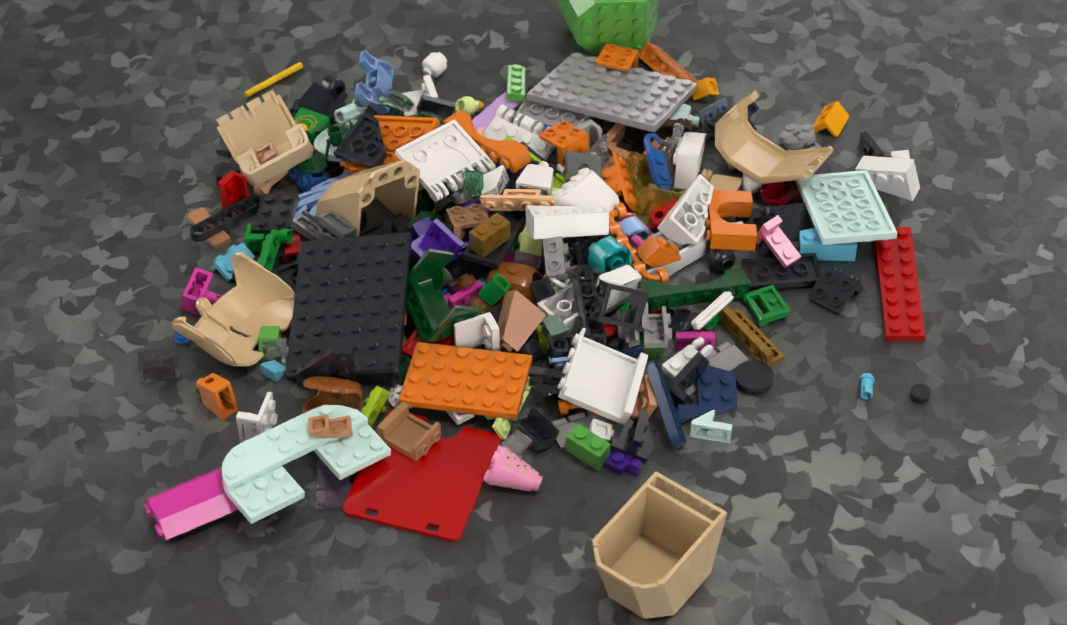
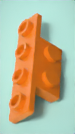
M615 151L612 153L615 165L602 171V180L618 197L623 195L626 204L634 212L636 211L635 203L637 201L631 192L633 187L628 180L630 175L625 168L627 164L622 155L619 156Z

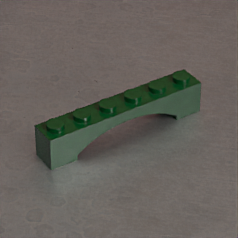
M743 268L725 270L724 275L719 279L700 285H668L657 282L655 279L640 281L637 288L649 292L647 302L648 311L662 309V306L672 308L714 302L725 291L731 292L733 299L742 298L744 294L749 292L751 282Z

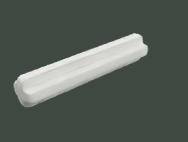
M725 291L692 320L691 325L693 329L700 330L733 300L732 293Z

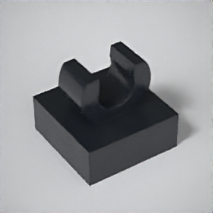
M548 276L530 283L537 302L556 294Z

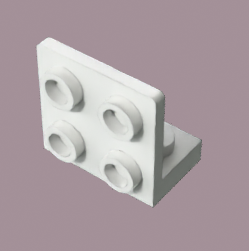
M430 75L423 76L422 90L401 93L415 103L414 106L406 103L404 107L405 117L417 116L416 107L422 95L438 98ZM398 99L400 106H402V100Z
M490 312L454 324L455 346L472 348L484 344L486 350L500 351L499 327Z
M267 392L258 415L238 411L236 421L240 443L266 432L273 425H276L278 415L275 413L276 402L273 400L272 392Z

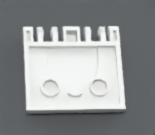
M501 105L483 136L498 141L510 136L519 143L524 141L541 157L547 160L555 147L539 138V133L543 131L544 124L538 123L537 120L528 116L524 117L521 113L514 118L512 124L510 122L515 116V110Z
M455 119L395 150V155L399 160L405 159L420 170L419 182L435 202L449 195L448 189L444 185L445 182L447 187L452 192H455L458 188L461 189L478 178L476 171L473 169L474 167H476L477 172L481 176L496 169L494 162Z

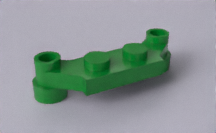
M284 228L281 230L272 229L262 243V252L257 259V263L272 272L281 243H291L292 230Z

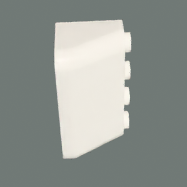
M589 168L579 170L577 175L571 177L570 181L563 184L562 188L555 191L553 195L556 206L592 207L593 205H602L610 212L614 209V205L620 203L618 195Z

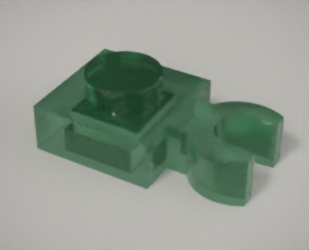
M465 170L463 173L464 189L469 190L466 199L470 201L472 195L477 198V202H479L484 188L483 172Z

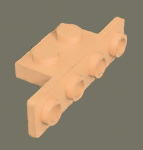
M504 189L503 195L480 196L483 209L488 211H526V205L556 206L553 196H542L541 189Z

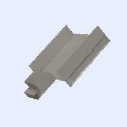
M646 302L639 330L618 326V337L626 340L629 348L640 345L639 332L646 329L649 330L648 302ZM617 309V318L619 320L625 319L627 309L624 311Z

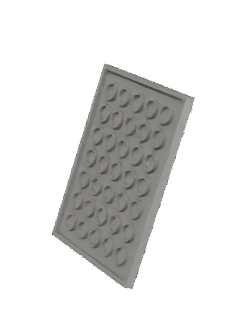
M572 53L527 93L526 100L655 132L697 90L698 83L687 79H678L674 76L661 75L658 72L645 71L642 68L631 67L629 71L624 72L596 65V57Z

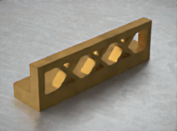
M726 305L720 311L719 321L758 361H762L771 367L785 359V355L739 308L732 311Z

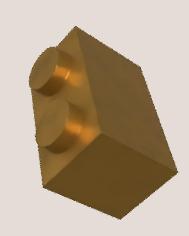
M498 213L469 231L470 248L482 257H485L511 238L510 222Z

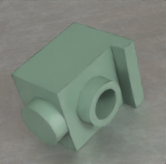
M556 314L549 315L542 320V333L549 345L555 336L569 335L570 329L565 327L564 322L560 321Z

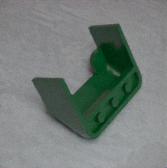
M428 249L409 272L406 306L421 339L425 342H435L454 335V324L476 317L480 313L479 308L455 305L450 311L441 288L447 281L444 267L454 256L453 252Z

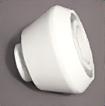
M743 173V191L751 192V194L758 192V188H761L762 184Z

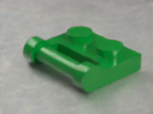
M773 285L748 292L742 297L743 302L750 307L757 318V323L761 327L766 326L771 321L790 316V309ZM758 299L767 313L763 314L754 300Z

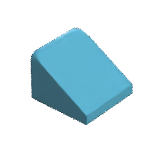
M275 360L260 364L261 374L274 382H277L286 373V367Z

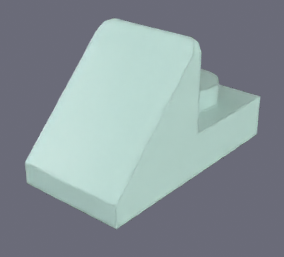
M712 410L692 420L690 437L730 443L732 424L715 422V410Z

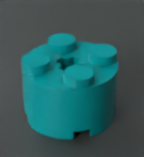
M612 236L603 238L589 247L588 265L598 275L625 265H631L632 263L631 251Z

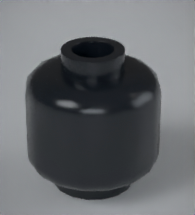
M333 75L325 77L320 85L336 99L343 91H346L344 81Z
M710 249L708 253L709 261L719 271L729 270L735 264L736 256L732 250Z

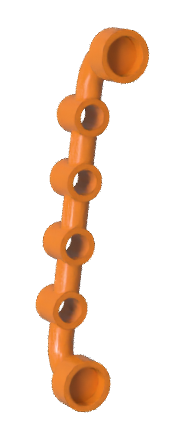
M623 203L614 205V210L609 212V236L615 234L617 238L614 239L631 251L633 263L631 267L637 270L646 281L656 279L657 282L663 284L669 282V275L665 268L656 270L654 275L647 272L644 262L638 258L636 249L631 247L627 235L622 233L620 224L614 220L615 217L618 219L627 217L626 207Z

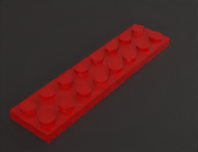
M895 227L897 231L896 239L874 240L886 341H925L911 227Z

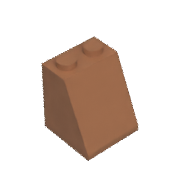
M517 290L506 292L497 324L500 332V350L503 352H518L546 316L545 313Z

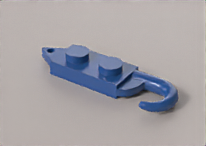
M648 133L644 137V145L653 185L666 197L670 187L673 185L665 154L659 149L653 148L651 144V139H655L659 145H662V141L656 134Z

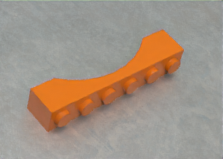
M458 110L443 121L445 125L455 119L494 163L503 165L505 169L516 173L531 162L528 148L516 140L498 141L480 135L475 131L471 116L461 110Z

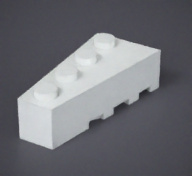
M685 131L683 137H680L673 157V164H676L674 188L688 189L698 177L705 147V133Z
M526 205V228L533 239L609 235V212L602 205H593L592 207Z

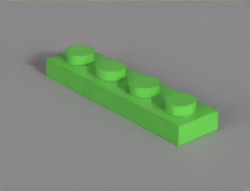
M518 64L508 65L506 100L524 102L525 67Z

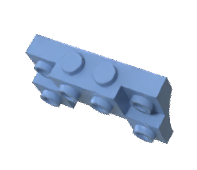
M364 50L360 52L359 65L367 72L365 85L362 82L356 84L354 95L356 100L361 102L364 107L371 105V108L379 115H384L389 112V107L378 106V98L380 95L391 99V94L388 90L389 88L392 89L394 68L389 62L376 59Z

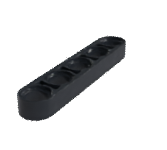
M250 195L193 225L190 228L191 240L202 242L257 213L262 197ZM214 224V225H217V226L211 227V226H208V225Z

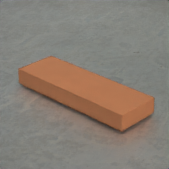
M203 207L187 214V219L192 225L210 217ZM210 224L208 226L215 227L217 225ZM224 230L206 239L215 250L231 243V238Z

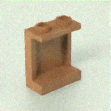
M401 402L377 426L378 436L387 445L415 461L424 456L429 448L440 440L442 435L440 423L436 422L432 426L410 414L409 406L404 402Z

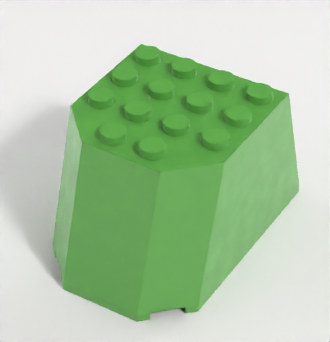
M558 0V8L577 43L593 56H599L606 43L638 50L640 53L646 42L650 43L658 19L659 0Z

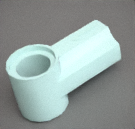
M355 98L351 104L335 110V121L341 124L348 119L350 121L358 120L365 113L367 106L364 107Z

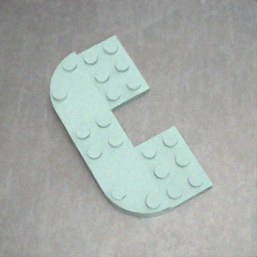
M322 405L235 446L223 461L222 484L227 496L252 524L305 498L303 489L282 465L314 451L335 476L341 480L391 455V449L368 425V418L358 410L340 405ZM328 414L329 419L350 415L353 436L342 438L312 437L309 434L308 418Z

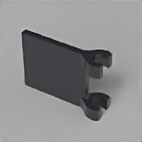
M805 202L776 207L766 206L764 210L759 211L761 218L769 216L774 218L778 215L782 220L779 228L789 241H799L800 231L813 228Z

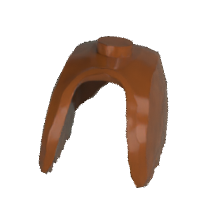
M502 262L499 269H490L486 285L498 272L511 284L508 291L517 290L537 307L538 302L533 294L530 283L542 279L543 275L541 272L531 266L513 262Z
M323 376L310 377L303 381V387L313 390L318 389V393L305 402L302 406V414L322 405L346 406L360 412L362 389L359 383L347 379Z

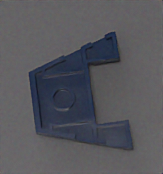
M707 365V369L696 378L698 405L678 404L677 414L682 424L686 420L696 419L712 410H715V415L737 410L735 373Z

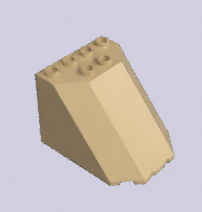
M403 159L366 169L334 181L318 200L316 217L332 210L355 227L357 233L354 236L359 237L361 208L369 205L375 196L393 214L402 213L403 215H409L411 221L416 217L420 170Z

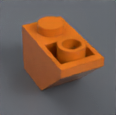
M650 235L636 250L643 262L654 268L679 261L682 258L678 252L679 248L672 242H666L660 236L657 238Z

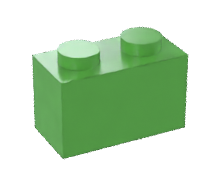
M578 423L566 436L565 450L598 471L610 455L611 444Z

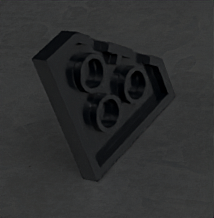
M362 114L334 151L335 157L370 168L381 166L387 158V152L377 117Z
M331 347L325 355H318L310 360L309 364L305 367L302 365L297 368L296 378L298 386L303 387L304 380L316 376L347 379L357 383L353 348Z

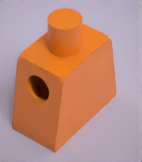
M214 373L205 378L198 379L196 387L199 389L202 402L222 421L238 411L232 386L228 380Z

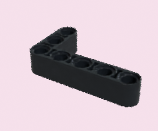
M580 265L574 272L572 286L581 330L586 328L583 337L605 346L606 336L603 322L590 318V312L586 311L590 310L596 295L593 273L590 267ZM561 335L552 338L548 348V356L551 359L567 357L570 349L574 348L572 340L575 335Z

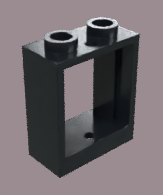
M600 279L595 289L594 303L590 307V318L603 323L639 330L649 292L640 288ZM611 289L631 293L624 320L604 316Z

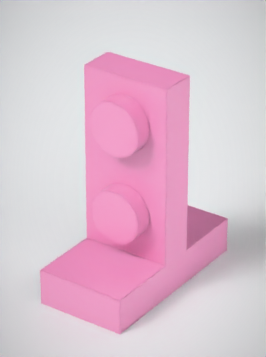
M777 215L763 224L757 233L756 242L760 244L764 241L784 268L800 259L801 255L779 228L782 220Z

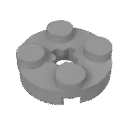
M789 124L785 127L786 130L782 131L779 136L781 145L784 144V147L787 149L804 148L803 144L809 143L810 145L816 139L812 124L797 126Z

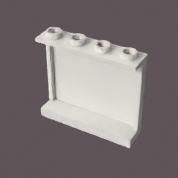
M582 328L580 334L576 333L572 340L574 348L570 349L567 359L570 361L565 364L562 373L565 374V377H562L559 382L558 388L560 393L558 397L625 425L634 409L648 355L641 352L637 359L583 337L586 328Z

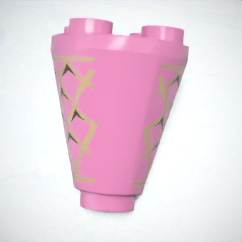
M499 445L492 457L491 465L483 481L489 485L537 492L543 477L509 448Z

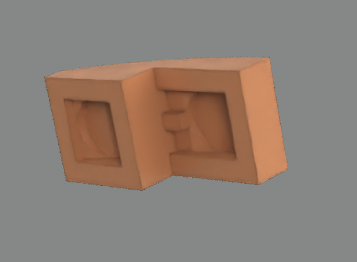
M271 141L257 150L253 146L248 149L253 150L260 165L279 156Z
M328 414L308 418L309 434L312 437L342 438L353 436L350 415L329 419Z

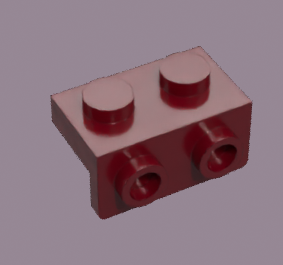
M787 181L768 183L760 190L764 206L773 207L786 205L800 193L796 183Z

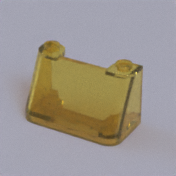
M630 151L625 168L630 175L628 180L633 187L631 192L637 201L635 203V215L641 217L649 216L650 211L674 199L678 201L686 192H674L671 187L669 190L658 188L653 184L646 155ZM666 160V161H667V165H668V169H669V172H670V176L672 177V175H673V169H672V167H671L669 161Z

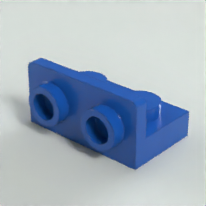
M292 167L288 173L290 178L304 193L310 191L312 185L316 186L329 180L322 171L316 174H305Z

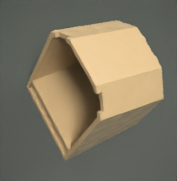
M655 472L592 540L597 569L609 598L644 619L675 615L711 573L727 512L662 474Z

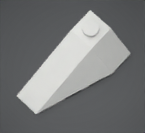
M700 174L657 228L671 241L695 245L705 232L706 227L704 224L708 218L707 209L711 203L714 186Z

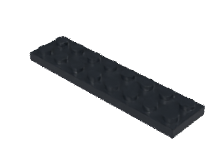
M531 160L528 164L538 165L539 162ZM527 165L513 173L504 189H516V180ZM549 165V167L553 168L555 177L557 173V167ZM489 211V218L498 213L510 222L511 238L485 257L473 251L469 243L463 253V260L499 269L526 224V211Z

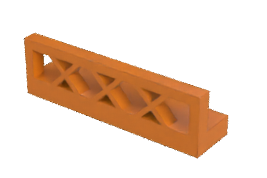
M646 42L638 54L640 59L661 75L674 76L678 79H687L692 82L698 81L659 46Z

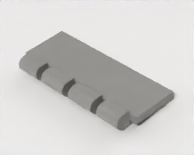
M727 341L716 347L715 350L713 349L705 357L710 362L708 365L730 372L736 370L739 364L749 361L735 345L731 346ZM696 379L684 391L689 396L697 393Z
M586 410L588 417H586L584 412L568 416L569 423L566 418L551 423L559 429L556 442L561 450L565 448L566 436L578 423L589 430L590 423L594 418L612 424V430H615L616 422L604 416L596 417L592 411Z

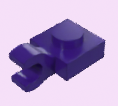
M614 449L604 462V467L621 475L627 471L634 476H638L642 471L639 468L642 462L637 459L632 460L631 455Z

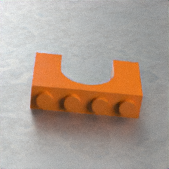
M713 190L711 203L707 209L708 218L705 220L706 241H709L710 249L755 251L757 240L756 224H735L721 219L724 217H751L753 204L751 192Z

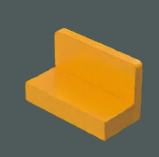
M835 101L823 108L813 125V129L815 132L827 128L834 138L838 137L849 118V114L838 101Z

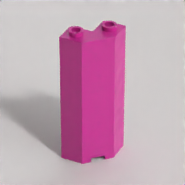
M222 467L145 498L146 504H144L147 515H151L157 522V525H154L158 536H162L165 540L239 510L224 491Z

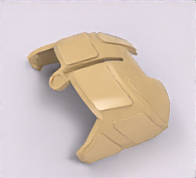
M238 252L230 257L234 267L237 286L222 295L213 305H211L207 298H199L196 301V308L201 314V318L194 327L186 322V317L184 316L175 318L171 322V327L177 333L192 340L197 346L225 364L231 366H251L264 356L263 352L253 351L258 344L260 326H280V331H285L292 322L295 293L278 276L246 256L244 252ZM230 328H231L232 330H234L235 332H238V333L243 334V335L248 336V337H244V336H242V335H239V334H237V333H234V332H232V331L230 330Z

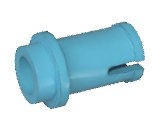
M864 373L859 378V383L861 384L860 397L871 399L873 397L875 379L872 374Z

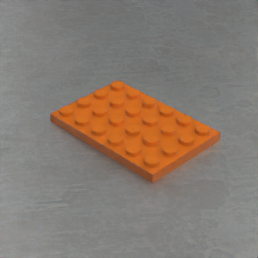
M417 342L399 397V404L404 402L409 407L517 420L533 361L532 355Z

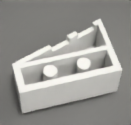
M863 156L855 169L856 171L867 170L877 190L910 201L914 200L920 189L914 159Z

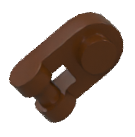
M466 273L459 277L458 281L449 283L448 289L455 294L476 282L473 274L469 276Z

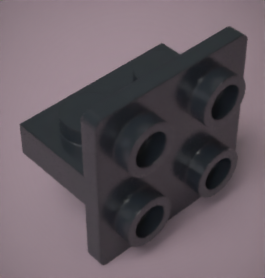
M640 410L635 420L629 419L625 425L616 422L611 448L647 462L656 433L655 429L648 427V412Z

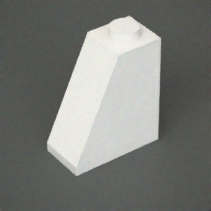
M625 265L600 275L597 279L596 287L601 279L637 288L642 276L630 265ZM611 289L606 311L631 293Z

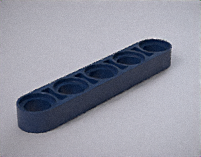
M653 359L646 363V370L669 438L674 447L679 448L686 444V438L663 370L659 362Z

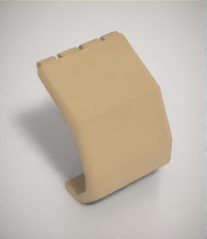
M273 90L262 95L265 101L261 103L259 97L246 103L248 111L245 110L243 105L231 111L233 119L230 120L228 114L216 119L219 124L216 128L235 162L239 164L240 170L246 177L247 182L252 186H258L313 155V148L301 123H295L280 94L276 95ZM271 141L279 156L260 165L253 150L248 149L253 146L257 150Z
M756 90L738 101L715 123V146L725 161L760 184L808 179L833 152L831 146L786 151L756 133L748 122V105L759 97Z

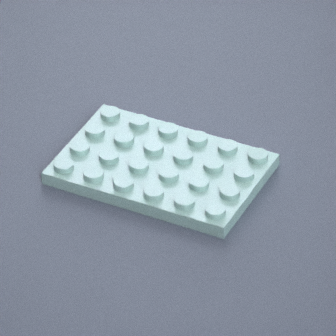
M867 170L816 174L808 179L796 180V185L823 245L897 238V231Z

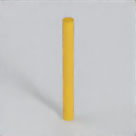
M299 62L245 91V97L249 98L303 68L302 63Z

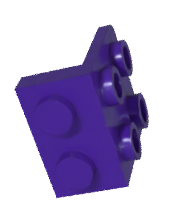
M436 219L431 223L424 235L412 242L411 252L419 259L422 258L428 249L453 252L454 256L449 261L451 262L456 258L465 243L441 221Z

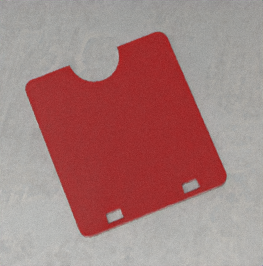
M390 410L389 412H387L385 418H386L393 410ZM412 414L417 418L427 422V417ZM464 426L463 430L456 436L440 438L417 461L388 445L391 449V455L359 471L343 504V512L350 517L456 542L462 537L485 482L483 481L484 476L491 465L495 451L501 444V438L495 433ZM367 510L376 512L377 517L366 514ZM427 527H436L438 528V532L428 530Z

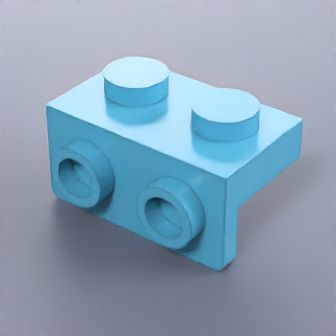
M243 242L238 246L232 245L227 250L228 253L226 255L220 254L213 260L212 271L217 269L227 282L233 279L232 274L235 273L230 260L234 253L244 252L251 259L255 257Z

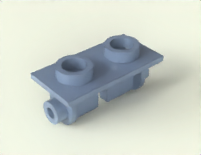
M724 97L695 113L694 116L700 117L702 127L707 120L728 110L726 98Z

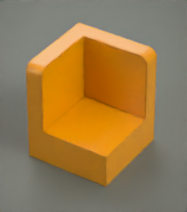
M704 78L694 82L698 83L697 90L692 94L694 101L704 97L720 95L715 78Z

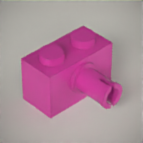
M195 267L182 295L180 309L198 315L199 311L196 308V301L199 298H207L211 304H214L222 296L210 291L213 273Z

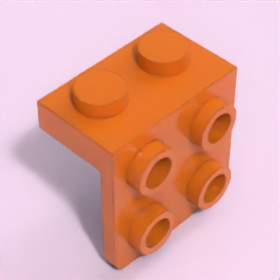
M606 43L596 60V65L627 72L631 67L638 68L639 51Z
M560 121L539 133L540 139L558 148V164L562 166L565 165L566 151L582 154L589 152V133L567 121Z

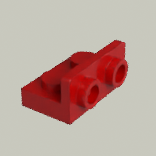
M231 170L218 182L222 209L249 196L246 177L241 173Z

